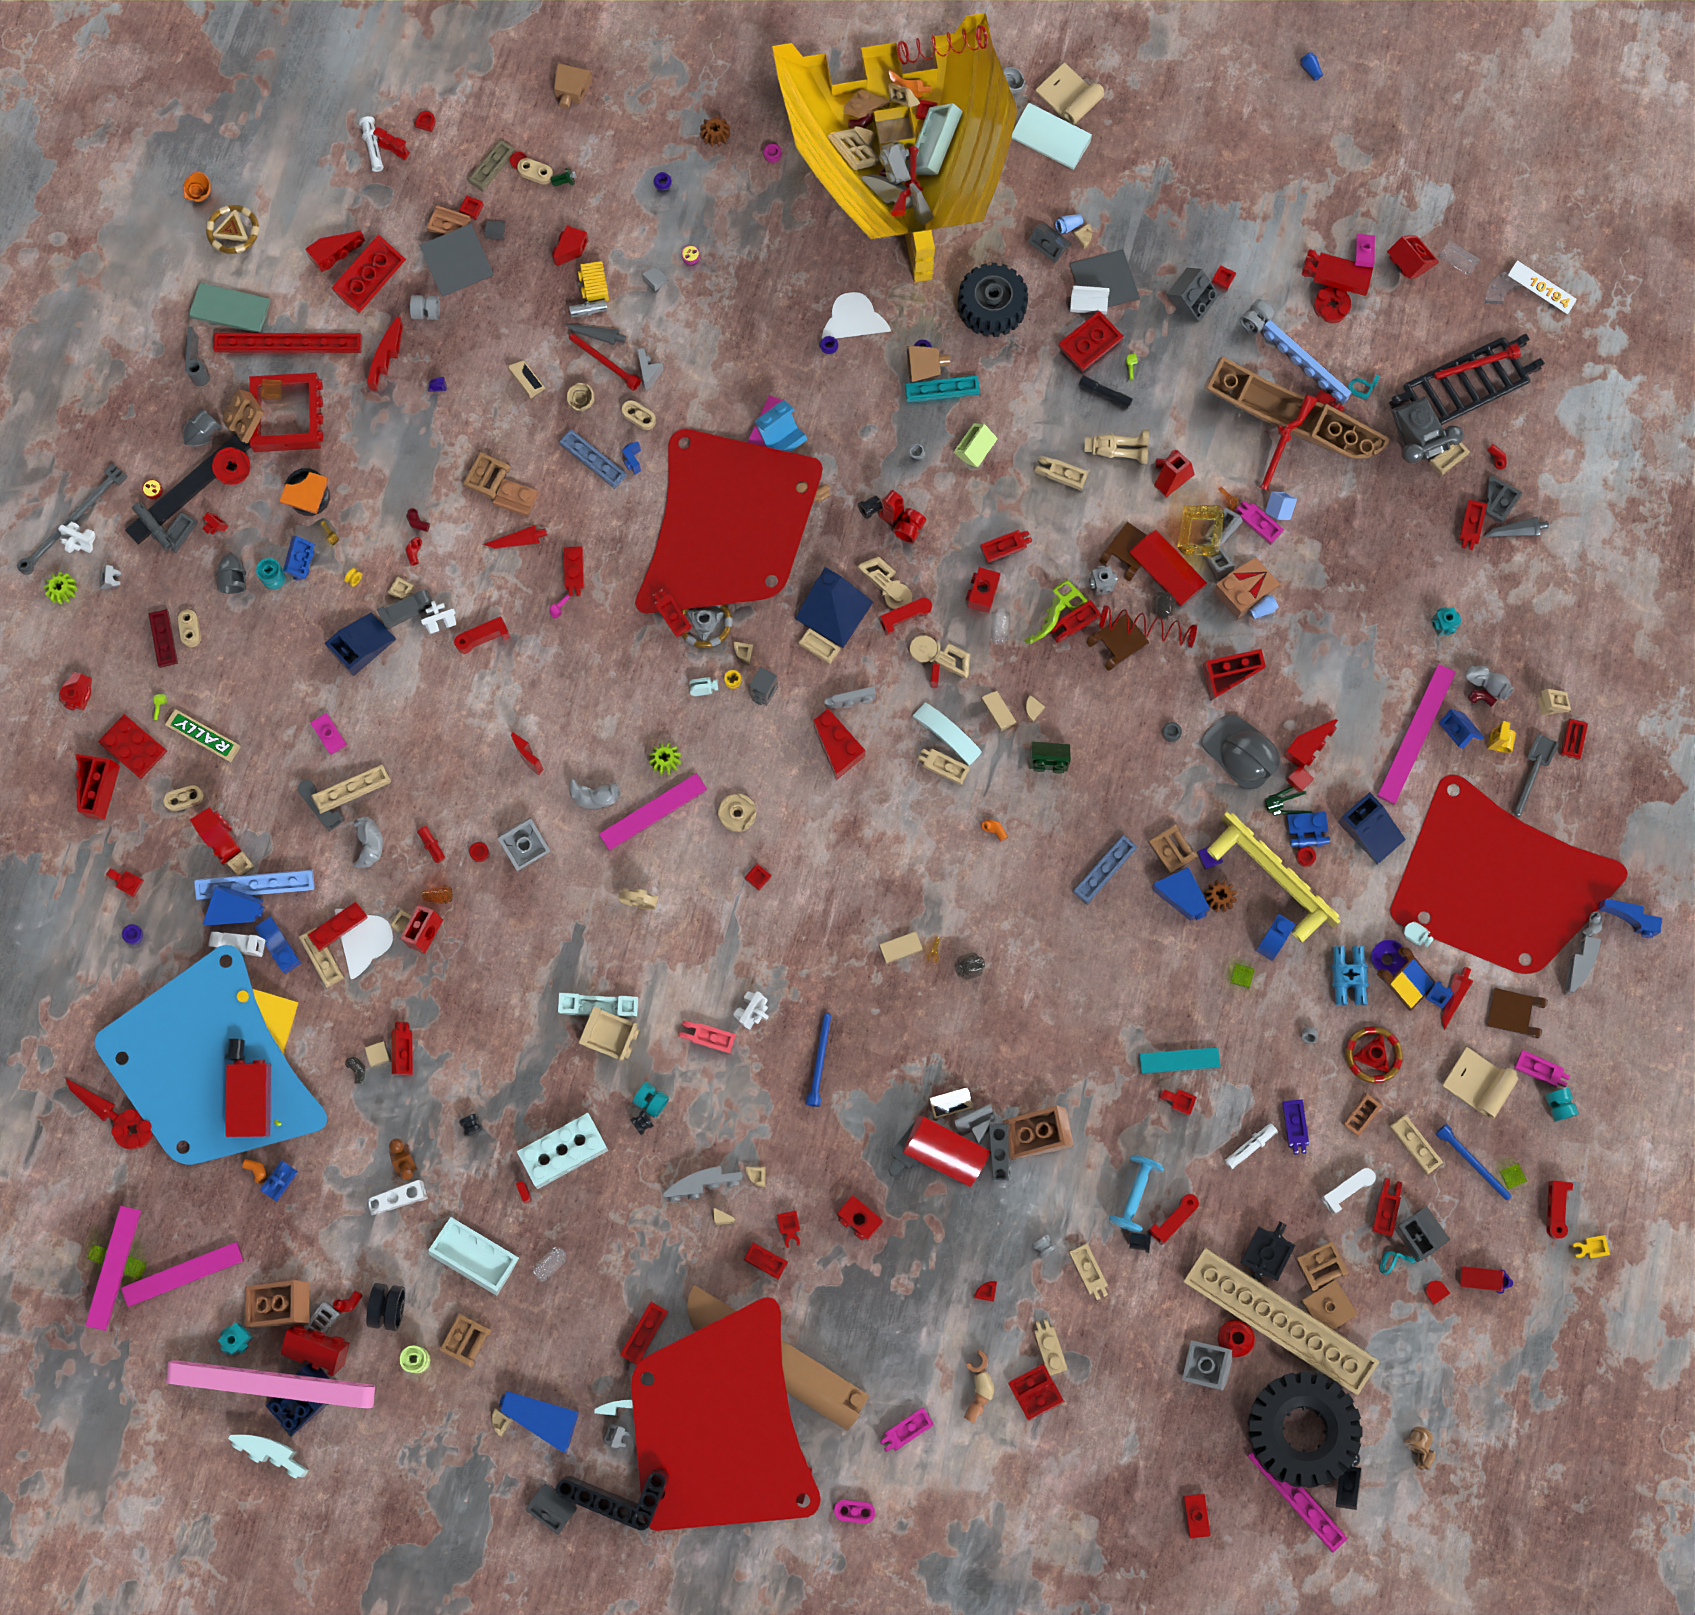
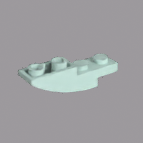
M230 1435L228 1438L233 1442L231 1445L239 1451L243 1449L249 1453L248 1457L257 1463L259 1461L266 1462L271 1457L269 1460L271 1463L278 1467L282 1465L287 1468L286 1473L293 1478L305 1477L309 1471L292 1459L297 1451L278 1441L254 1435Z

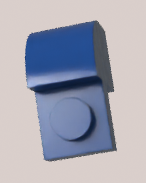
M1278 914L1255 951L1273 961L1296 924Z

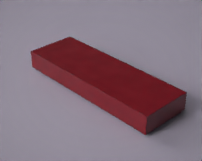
M165 609L148 613L158 667L178 664L169 611Z

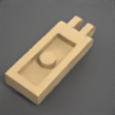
M930 749V751L921 750L920 753L927 757L919 755L917 760L923 763L922 766L962 786L970 770L969 766L934 749Z
M1088 1243L1070 1251L1071 1259L1089 1295L1093 1294L1095 1299L1099 1300L1101 1298L1097 1291L1100 1290L1103 1297L1108 1296L1105 1287L1108 1285Z
M1045 1318L1043 1319L1044 1328H1041L1039 1321L1035 1322L1037 1330L1034 1331L1043 1362L1052 1376L1067 1371L1068 1368L1053 1325L1049 1326L1048 1320Z

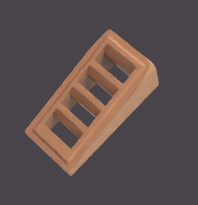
M1365 1092L1342 1125L1359 1137L1383 1105ZM1366 1101H1368L1369 1103H1371V1104H1372L1373 1106H1375V1107H1374L1373 1110H1372L1370 1107H1368V1106H1367L1366 1104H1364V1103H1365ZM1363 1107L1370 1114L1367 1116L1360 1111V1108ZM1359 1114L1365 1121H1360L1355 1115ZM1350 1121H1355L1361 1127L1359 1129L1356 1128L1354 1125L1350 1123Z

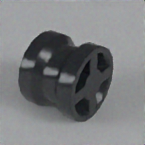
M643 1110L639 1112V1116L630 1119L640 1135H643L646 1129L654 1127Z
M477 1114L469 1115L459 1121L460 1126L464 1128L463 1133L465 1137L483 1130L482 1125L478 1122L479 1117Z

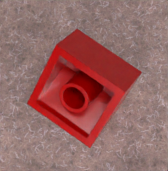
M1417 235L1402 236L1387 251L1390 255V260L1402 269L1401 273L1409 279L1419 277L1439 263L1437 258Z

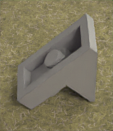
M645 348L637 350L646 391L652 387L664 368L662 362L651 364L650 354L646 355Z

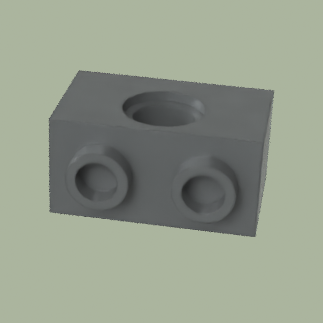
M762 667L759 668L749 686L750 697L753 702L758 705L764 704L767 706L778 688L777 675Z

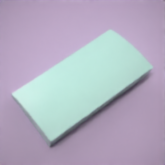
M951 103L929 108L915 143V147L919 150L916 162L917 175H938L963 112L955 104ZM908 161V163H907V170H908V172H909V161Z
M1028 103L1011 138L1074 170L1090 144L1092 134Z
M450 1217L428 1250L431 1257L496 1296L519 1260V1257Z

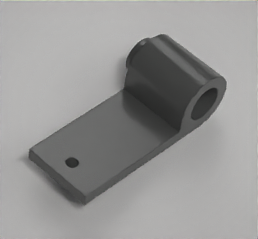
M188 327L185 371L194 385L204 386L209 382L210 375L203 363L197 360L199 337L192 327Z

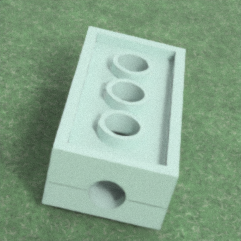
M586 1113L520 1149L517 1153L533 1184L539 1189L609 1150L589 1113ZM579 1137H585V1143L577 1146L576 1140ZM561 1147H567L568 1151L565 1155L561 1156L558 1154ZM545 1156H549V1163L547 1165H541V1159Z

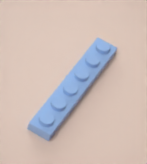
M1271 320L1264 325L1262 331L1264 337L1277 345L1280 352L1286 353L1295 365H1299L1304 369L1306 375L1313 377L1322 389H1326L1336 398V401H1340L1342 404L1349 399L1352 392Z
M313 870L206 878L194 881L196 900L211 899L214 889L218 885L248 895L315 889Z

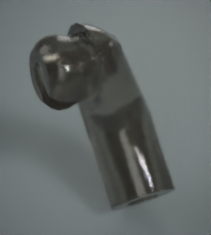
M356 1057L346 1059L345 1066L355 1072L354 1084L363 1085L365 1065Z

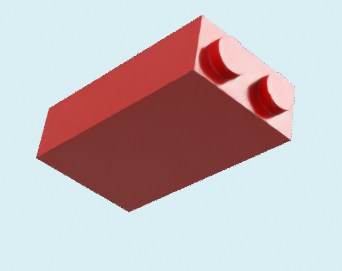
M245 1060L233 1061V1064H227L226 1137H270L271 1064H265V1060H253V1064H245Z

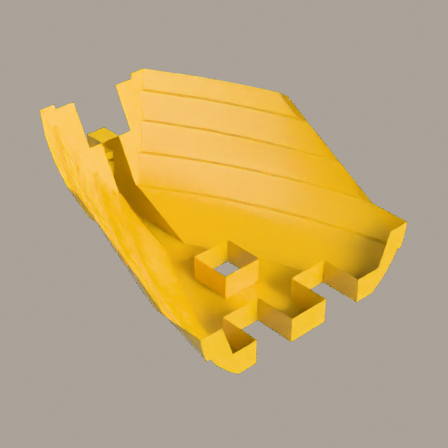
M986 13L966 16L955 33L950 34L951 45L955 51L960 52L964 47L963 28L966 31L968 45L972 49H976L978 47L976 28L978 25H983L988 37V44L985 49L979 47L976 51H973L966 45L963 52L957 54L950 47V51L945 57L940 56L935 51L933 55L935 69L903 74L897 55L896 42L862 47L861 62L865 80L832 85L826 53L803 57L792 43L772 46L779 85L783 94L796 148L836 202L870 239L905 234L914 282L933 279L932 270L934 267L935 246L932 229L982 222L984 220L1009 150L1017 108L992 44ZM982 31L981 44L984 47V34ZM947 34L934 36L937 51L941 55H945L949 49ZM931 40V52L933 54L934 47ZM889 70L904 80H922L923 86H931V92L923 93L921 98H917L919 101L937 102L938 106L953 103L963 111L938 175L916 174V181H919V186L923 187L921 193L934 215V218L924 225H921L915 218L913 206L906 209L904 216H892L891 211L895 202L885 203L861 179L865 175H879V171L884 168L882 163L854 170L828 139V135L834 132L854 129L848 128L849 119L859 120L860 118L844 113V106L859 89L890 100L888 85L893 82L890 78ZM890 101L889 108L880 107L878 111H874L872 114L873 121L866 129L871 130L877 135L871 148L878 157L881 147L892 142L880 143L876 122L909 117L913 138L893 141L903 143L904 148L909 149V147L915 146L924 120L916 119L918 105L907 107ZM841 139V140L844 142V144H845L848 148H850V147L846 144V142H845L843 139ZM860 150L861 153L866 157V159H868V157L863 153V151ZM852 152L856 159L860 161L859 158L854 154V152Z

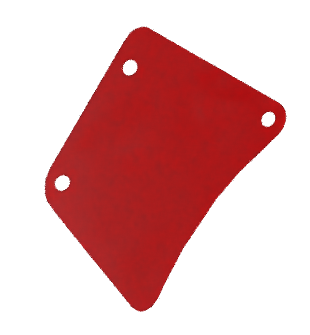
M691 429L676 431L671 436L668 445L669 485L666 511L653 559L636 597L635 604L637 609L647 614L659 612L654 604L656 599L653 594L656 593L659 598L663 597L659 591L660 589H663L666 594L670 593L680 609L769 599L778 594L785 587L789 579L823 471L821 462L814 457ZM683 437L689 438L691 442L690 446L686 449L680 448L678 444L679 440ZM804 481L808 484L806 492H797L796 485L798 482ZM770 575H774L778 579V583L774 587H769L765 583L766 578Z
M1448 775L1438 784L1390 912L1395 922L1404 927L1409 923L1417 922L1428 929L1430 932L1428 937L1432 936L1435 940L1513 972L1531 974L1542 970L1589 921L1590 914L1598 911L1599 903L1604 899H1609L1625 882L1628 872L1622 863L1614 859L1571 846L1525 824L1499 807L1465 778L1459 775ZM1456 784L1460 788V793L1457 796L1449 795L1447 792L1449 785ZM1428 912L1431 916V921L1428 924L1420 923L1418 920L1419 913ZM1522 953H1527L1531 956L1532 962L1530 965L1523 966L1519 962V956Z
M769 1297L761 1298L652 1353L638 1363L632 1375L631 1392L641 1494L649 1475L654 1470L663 1469L669 1477L665 1488V1496L660 1501L654 1520L649 1526L650 1529L662 1531L808 1518L816 1513L820 1506L821 1497L801 1451L790 1415L782 1366L781 1311L775 1299ZM645 1372H650L654 1376V1382L650 1386H645L641 1382V1376ZM653 1476L656 1484H662L663 1481L660 1476ZM804 1493L809 1496L810 1503L807 1507L798 1506L796 1498L799 1494ZM646 1495V1501L654 1504L655 1499L652 1495ZM643 1515L644 1521L647 1523V1517Z

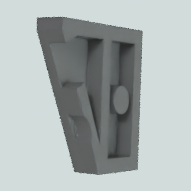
M1491 475L1488 485L1486 516L1502 524L1521 498L1523 492Z

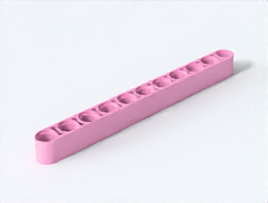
M179 1360L168 1361L166 1383L357 1408L374 1407L375 1385Z

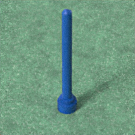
M829 1013L823 1015L811 1092L808 1093L805 1099V1105L820 1107L822 1098H820L819 1087L831 1021Z
M1447 1123L1436 1132L1435 1135L1440 1140L1448 1141L1505 1200L1511 1199V1194L1453 1136L1452 1128Z

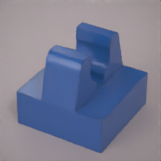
M1438 981L1433 985L1425 999L1443 1009L1453 992L1450 987L1445 988Z

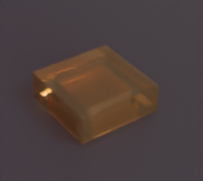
M263 379L260 397L268 400H281L282 381Z

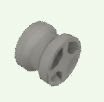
M1048 1234L1032 1244V1247L1039 1252L1038 1256L1040 1259L1057 1248L1055 1244L1051 1243Z

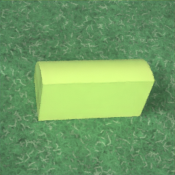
M973 423L954 453L965 463L978 467L998 438L985 424Z

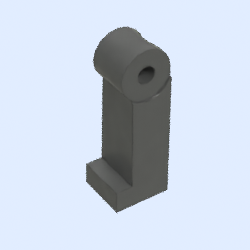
M421 590L386 608L383 606L377 609L385 627L390 629L432 606L431 601L433 600L427 590Z
M309 780L300 782L298 785L299 794L329 832L345 821L338 811L332 814L328 810L320 814L311 796L317 793L316 786Z
M990 1124L994 1181H1010V1124Z

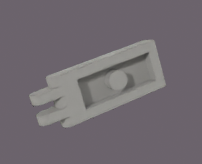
M873 686L834 695L825 699V707L828 709L838 707L850 708L856 703H870L873 699H876L875 688Z

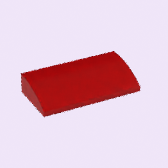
M918 1116L902 1153L971 1187L983 1169L991 1151L926 1117Z

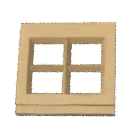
M854 129L834 132L828 135V139L854 170L876 166L881 163L878 155L863 141ZM841 139H843L850 148H848ZM860 150L863 151V153L868 157V159H866V157L861 153ZM852 152H854V154L859 158L860 161L856 159Z

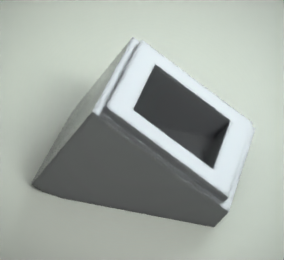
M487 220L484 230L485 237L504 240L506 222Z

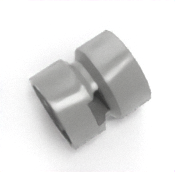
M412 295L410 301L411 318L423 320L426 317L427 320H438L440 316L439 296H427L424 298L421 295Z
M1257 299L1251 305L1250 310H1247L1240 318V322L1248 332L1258 334L1264 328V325L1272 319L1275 312L1267 302Z

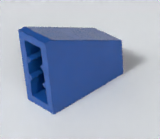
M1189 867L1154 883L1152 886L1156 894L1190 921L1193 919L1198 921L1207 916L1206 913L1210 908Z
M218 885L214 889L203 925L254 922L258 917L261 918L265 907L262 904L264 900Z

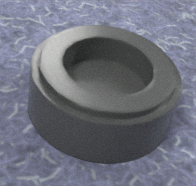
M1174 722L1167 723L1162 730V736L1168 742H1176L1182 735L1180 725Z

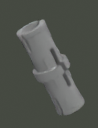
M605 299L596 302L586 301L584 304L569 306L571 318L582 315L591 316L594 313L607 311Z

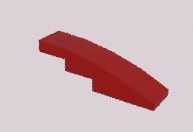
M396 317L377 348L367 379L370 390H378L380 374L388 375L390 358L398 359L403 331L401 317Z

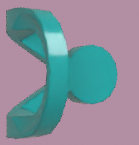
M1376 374L1372 383L1360 378H1354L1348 384V388L1353 395L1364 400L1368 399L1373 387H1376L1380 375ZM1353 383H1362L1369 386L1370 389L1367 394L1358 392L1354 389Z
M1386 1251L1381 1260L1379 1270L1380 1273L1388 1275L1393 1270L1397 1258L1411 1264H1415L1416 1260L1401 1253ZM1393 1255L1394 1257L1390 1267L1387 1270H1385V1265L1389 1256Z

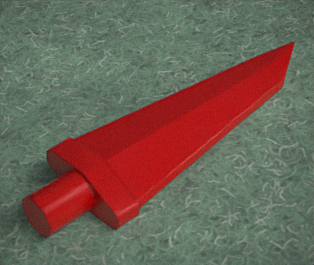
M536 525L482 545L497 549L539 544V537L548 535L546 528L537 530Z
M1468 967L1463 968L1461 975L1455 973L1451 984L1453 994L1446 1003L1442 1014L1444 1030L1468 989L1472 986L1473 980L1468 978L1471 969Z
M66 1079L69 1090L100 1117L102 1121H106L107 1118L113 1121L116 1120L119 1115L113 1111L115 1104Z

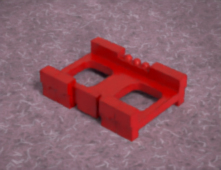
M380 127L374 130L373 135L378 137L379 141L377 143L379 147L384 150L388 149V151L394 154L396 153V156L403 160L407 159L410 152L406 149V141L399 137L395 138L389 133L387 134V131Z

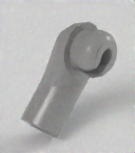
M1593 912L1590 914L1589 928L1581 932L1583 938L1585 936L1593 937L1601 931L1602 917L1600 913Z

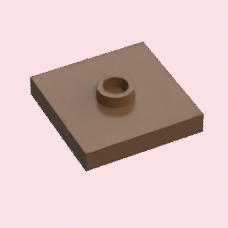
M1336 1279L1301 1300L1312 1317L1333 1330L1358 1315Z

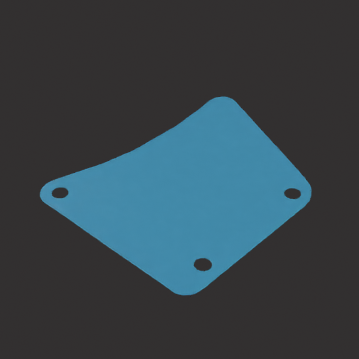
M222 945L217 947L98 1032L95 1037V1048L99 1056L143 1120L151 1122V1131L162 1148L173 1160L186 1165L203 1163L318 1132L326 1126L327 1114L323 1107L293 1072L270 1034L256 1003L243 956L234 946ZM223 955H230L232 957V965L228 968L222 967L219 963ZM242 990L249 994L248 1001L244 1003L237 1000V993ZM229 1039L245 1040L243 1054L245 1056V1064H253V1060H265V1064H271L270 1137H226L227 1064H233V1061L224 1059L225 1054H227ZM119 1052H126L129 1056L128 1062L124 1065L116 1062V1055ZM275 1119L281 1122L280 1126L275 1125ZM180 1141H187L190 1145L189 1151L185 1154H180L176 1149Z

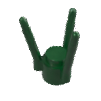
M1293 786L1265 798L1268 813L1273 812L1274 816L1313 812L1305 810H1280V808H1284L1283 801L1306 794V791H1301L1281 797L1294 790Z

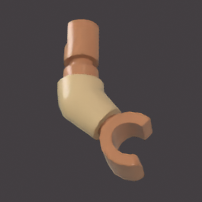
M977 1350V1355L982 1357V1365L975 1368L971 1363L966 1364L967 1368L976 1374L974 1376L976 1387L974 1392L976 1393L973 1397L975 1401L970 1403L963 1417L972 1423H975L979 1414L982 1415L984 1404L987 1405L988 1401L992 1400L995 1386L989 1372H985L989 1364L988 1357L980 1350Z

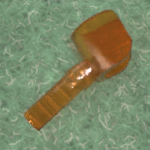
M1221 486L1218 490L1228 499L1226 506L1234 511L1238 506V498L1231 496Z

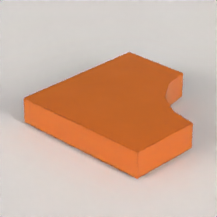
M309 472L306 479L294 485L285 484L279 502L317 514L329 479L328 477Z

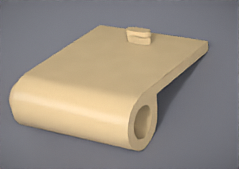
M1065 62L1035 90L1065 121L1072 125H1075L1104 97V89L1100 84L1092 83L1089 86Z
M1465 1047L1442 1087L1484 1116L1495 1119L1517 1083L1518 1077L1514 1070L1510 1068L1499 1069L1470 1048Z

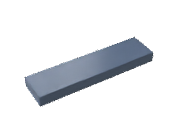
M572 429L559 441V445L612 488L615 489L627 477L623 470Z
M1122 835L1074 889L1073 893L1088 905L1138 847Z

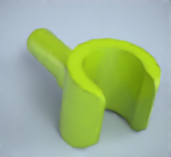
M1135 353L1129 354L1125 360L1129 370V380H1133V364L1138 363Z
M164 694L154 696L155 711L153 720L158 721L160 705L167 704V696Z

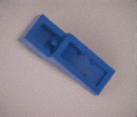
M1604 899L1599 903L1598 910L1625 920L1635 928V933L1641 934L1642 937L1653 938L1661 933L1662 918L1643 914L1644 906Z
M271 916L254 927L259 936L266 940V947L284 974L302 964Z

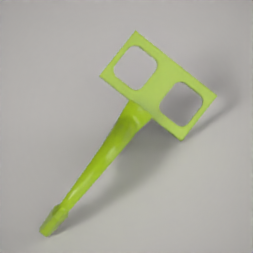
M1068 579L1052 589L1058 597H1054L1052 600L1053 605L1046 609L1049 615L1044 618V622L1047 623L1041 626L1042 631L1038 630L1035 636L1032 634L1024 640L1027 644H1032L1034 641L1046 636L1055 627L1060 611L1066 605L1071 611H1074L1088 602ZM1067 584L1071 590L1062 595L1058 589ZM1076 596L1083 600L1077 606H1072L1069 603Z

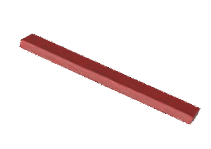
M214 333L213 350L214 352L361 353L362 334Z

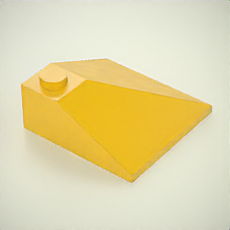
M252 989L264 1022L282 1054H284L299 1003ZM242 990L237 993V1000L244 1003L248 1001V992Z

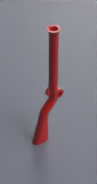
M911 146L908 149L910 154L909 175L911 179L905 183V186L908 188L899 194L891 211V215L894 217L905 215L906 198L911 195L909 186L911 183L915 184L920 191H923V187L919 186V181H916V162L919 150L915 146Z
M1306 394L1296 420L1288 423L1284 428L1277 425L1278 433L1281 437L1262 485L1259 488L1269 491L1270 482L1286 442L1291 440V430L1303 423L1318 401L1317 398Z

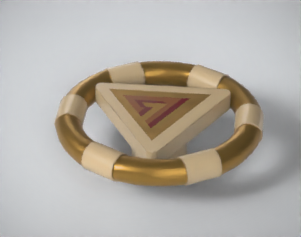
M227 205L219 208L210 216L206 226V236L209 243L219 252L226 254H238L246 251L254 244L259 233V223L254 213L240 205ZM232 212L213 233L216 220L221 215ZM238 212L248 217L252 223L249 239ZM215 238L229 239L233 242H246L235 247H226L216 241Z

